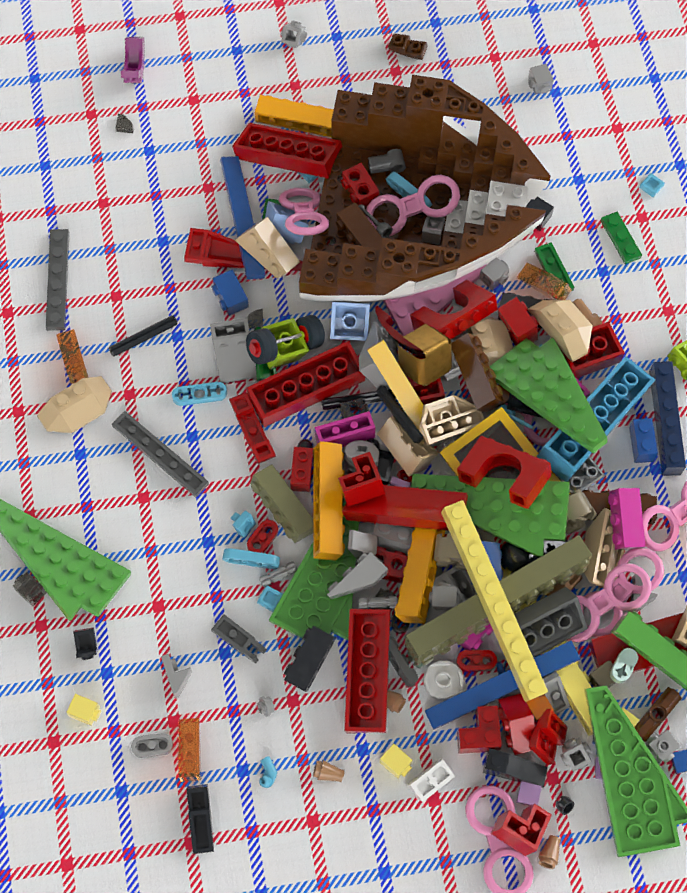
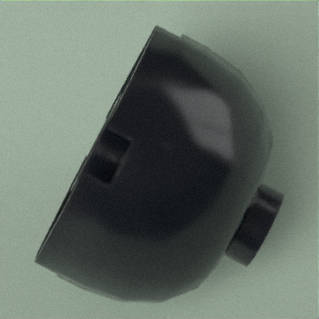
M508 542L503 544L500 549L502 551L501 566L504 570L507 568L511 571L510 575L539 558Z

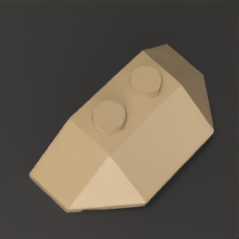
M542 300L528 308L529 313L536 318L546 333L555 339L558 347L571 362L588 354L593 325L571 300Z
M487 316L467 329L468 333L478 336L481 340V348L489 358V366L513 349L507 327L502 320Z
M102 376L83 378L51 397L37 417L47 432L73 433L106 412L112 390Z
M453 395L424 405L420 428L427 445H432L471 430L484 420L482 411L476 409L475 404H471Z
M607 508L603 509L589 526L584 542L592 553L590 564L587 566L584 574L590 583L603 589L607 574L617 566L618 561L624 554V550H615L612 541L611 510Z

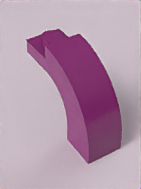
M144 37L125 38V64L121 70V78H123L124 83H142L145 57Z

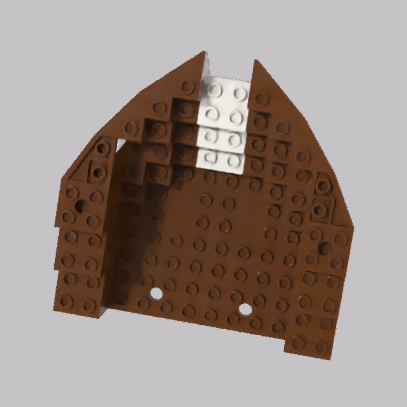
M412 74L410 87L374 82L372 95L337 90L331 120V139L340 140L342 148L333 163L329 178H324L318 213L324 215L329 220V226L324 232L313 235L311 248L305 249L299 279V296L303 299L326 302H373L406 297L444 286L486 265L541 224L546 210L526 208V205L531 199H535L542 189H546L551 175L513 128L485 103L450 80ZM449 117L481 121L478 138ZM400 149L403 153L406 169L398 174L418 189L423 181L431 176L444 175L450 177L459 187L460 199L454 211L445 216L440 245L422 242V230L427 217L423 212L408 217L406 224L400 232L393 236L382 238L381 249L350 244L344 231H340L336 225L337 212L353 204L348 189L345 190L341 182L338 181L342 177V172L362 162L377 186L379 196L390 194L401 199L403 197L386 182V178L391 172L385 171L371 174L368 166V157L385 155L390 150ZM437 183L427 189L425 196L431 201L432 206L430 208L435 210L442 209L450 203L452 190L449 186ZM389 202L377 206L373 212V217L379 223L385 222L391 227L397 223L400 216L399 208ZM334 240L336 243L329 246L326 244V241Z

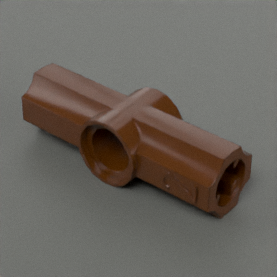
M667 687L635 725L634 728L644 743L682 699L675 689ZM652 711H656L660 719L654 718Z

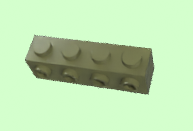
M270 465L255 473L250 482L251 488L260 496L263 505L272 512L275 521L284 528L286 536L292 539L294 543H297L313 533V517L275 467Z

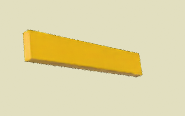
M381 340L368 348L367 351L405 413L423 435L420 424L424 405L385 341Z

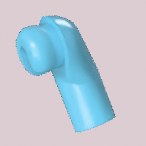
M270 756L261 760L265 772L262 778H260L259 783L265 788L271 787L277 776V770Z

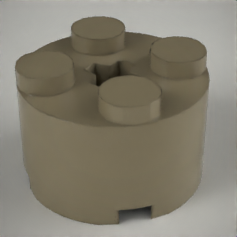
M580 489L573 491L569 496L567 534L583 528L588 518L592 521L596 516L594 508Z
M447 533V537L437 534L434 551L436 566L448 567V565H455L456 569L466 570L451 534Z

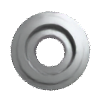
M264 696L259 698L257 703L259 712L266 717L270 716L275 710L271 698H265Z

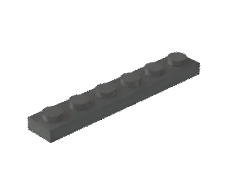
M50 229L46 308L47 331L65 330L69 255L68 229Z
M126 411L112 423L113 428L194 497H197L209 485V481Z

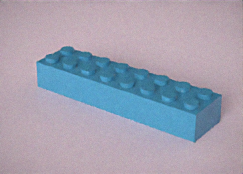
M626 356L587 398L606 436L612 432L655 381L652 376ZM559 429L544 445L537 458L550 462L551 471L565 482H568L592 453Z

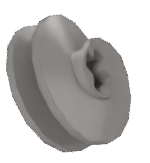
M358 440L350 442L345 448L344 456L348 463V469L355 472L352 458L367 452L371 453L377 467L379 463L378 448L368 441Z

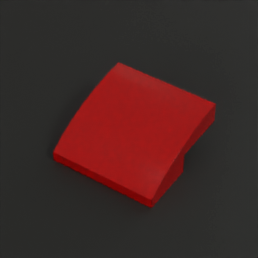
M546 709L533 730L529 748L546 765H554L557 746H564L568 726L551 709Z

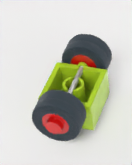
M314 315L301 317L296 321L294 318L251 331L246 337V348L249 357L254 363L259 365L267 363L269 369L299 361L309 350L322 346L325 340V331L319 318Z

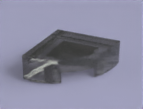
M118 113L115 127L116 132L134 133L131 121L125 115Z
M263 309L255 310L247 316L249 329L263 327Z

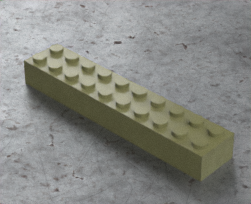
M580 535L499 581L513 613L520 609L519 606L525 603L526 605L533 603L538 595L550 593L555 585H563L574 574L581 575L587 570L592 553ZM474 595L406 635L405 647L417 666L430 663L435 655L447 653L451 650L450 647L456 643L460 645L468 640L469 635L473 633L478 635L486 629L485 626L490 624L478 595Z

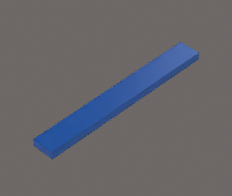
M221 157V167L238 238L246 230L254 226L239 157ZM239 245L246 279H265L264 267Z
M572 640L534 658L542 678L581 660ZM510 669L425 710V713L433 730L475 711L477 707L485 706L518 690L519 687Z

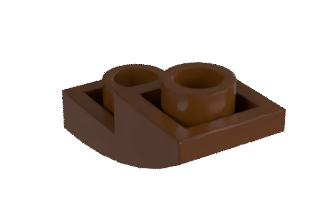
M393 33L388 46L390 50L398 54L423 60L428 47L427 42L411 40L409 35Z

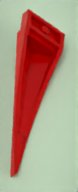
M190 228L184 262L203 264L206 267L244 268L239 244L234 239L210 230ZM299 260L300 262L290 271H301L303 261Z

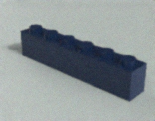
M653 362L649 374L655 379L651 385L661 472L662 476L681 475L686 468L673 362Z

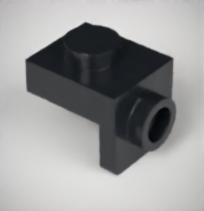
M94 627L74 630L76 658H82V660L94 658L93 655H97L98 652Z

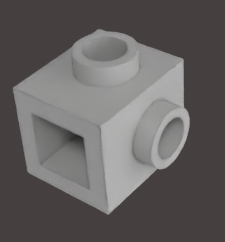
M291 21V23L286 24L282 28L281 42L293 48L300 46L307 37L306 27L301 26L300 22Z
M668 730L660 735L657 733L652 735L647 740L649 744L646 745L658 763L663 761L665 764L675 757L673 752L681 747Z
M571 738L561 747L563 754L560 756L566 766L570 765L572 771L583 769L591 763L589 756L592 753L587 742L582 743L580 738Z

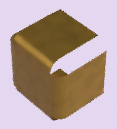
M427 324L403 336L420 348L426 356L425 359H418L398 346L399 366L406 376L418 384L427 386L449 373L452 368L451 339Z

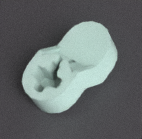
M626 648L617 656L610 671V677L615 683H623L630 677L638 660L635 650Z

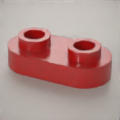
M268 519L260 523L247 541L248 551L264 553L278 535V525L275 521ZM267 529L272 530L270 534H267L265 531ZM259 544L261 547L259 549H255L254 545Z
M464 650L458 654L456 664L465 672L491 671L497 664V656L491 650ZM468 659L470 664L465 665L463 660ZM483 659H488L490 664H484Z

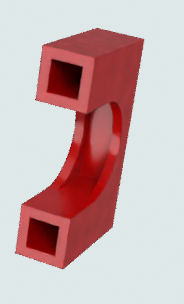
M466 279L453 287L455 302L464 307L462 310L452 314H439L423 306L410 314L413 330L427 324L449 339H452L497 311L496 296L494 293Z
M481 436L457 468L459 481L476 488L492 468L502 465L512 466L521 473L509 489L510 502L529 509L552 476L550 462L534 457L527 452L514 449L509 445L496 442L492 438Z

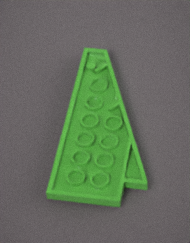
M526 338L489 366L496 375L495 381L497 384L594 454L608 442L604 430L554 338H551L540 347Z
M413 474L411 488L467 493L466 508L474 526L539 558L544 556L545 541L565 542L570 482L547 481L529 509H525L510 502L509 489L516 479L484 477L475 488L460 482L458 476Z
M343 497L342 506H345L346 500ZM345 516L342 517V522L345 526L343 535L345 551L336 561L313 558V543L311 544L273 611L269 622L303 639L308 628L316 626L329 634L332 632L348 640L350 609H352L353 593L332 600L327 594L329 593L328 588L337 581L339 583L344 579L342 575L350 567L355 568L356 558L348 550L349 531H358L359 529L358 521L346 520Z
M0 499V533L65 617L71 621L81 608L99 617L131 576V571Z
M604 685L584 689L617 857L680 846L676 825L687 823V806L608 687Z

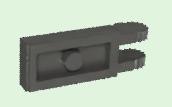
M225 614L211 629L214 634L254 663H257L259 659L247 650L251 644L260 653L264 654L266 652L265 647L257 642L255 637Z
M390 637L389 661L406 687H413L419 676L416 674L415 669L409 668V661L398 650V643L395 638Z

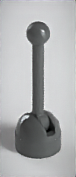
M360 204L358 207L377 226L376 230L383 238L389 237L393 228L385 222L379 223L365 210V206Z

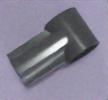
M400 149L390 150L385 155L368 157V166L371 174L385 171L400 173L406 169L403 153Z

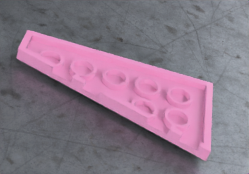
M486 265L444 286L406 297L383 300L400 333L405 336L414 331L410 314L419 308L426 306L437 313L443 311L455 299L453 287L466 279L475 283L480 277L481 270Z

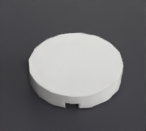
M449 660L433 662L424 673L423 684L425 690L431 697L437 700L446 701L458 695L463 687L464 676L461 669Z

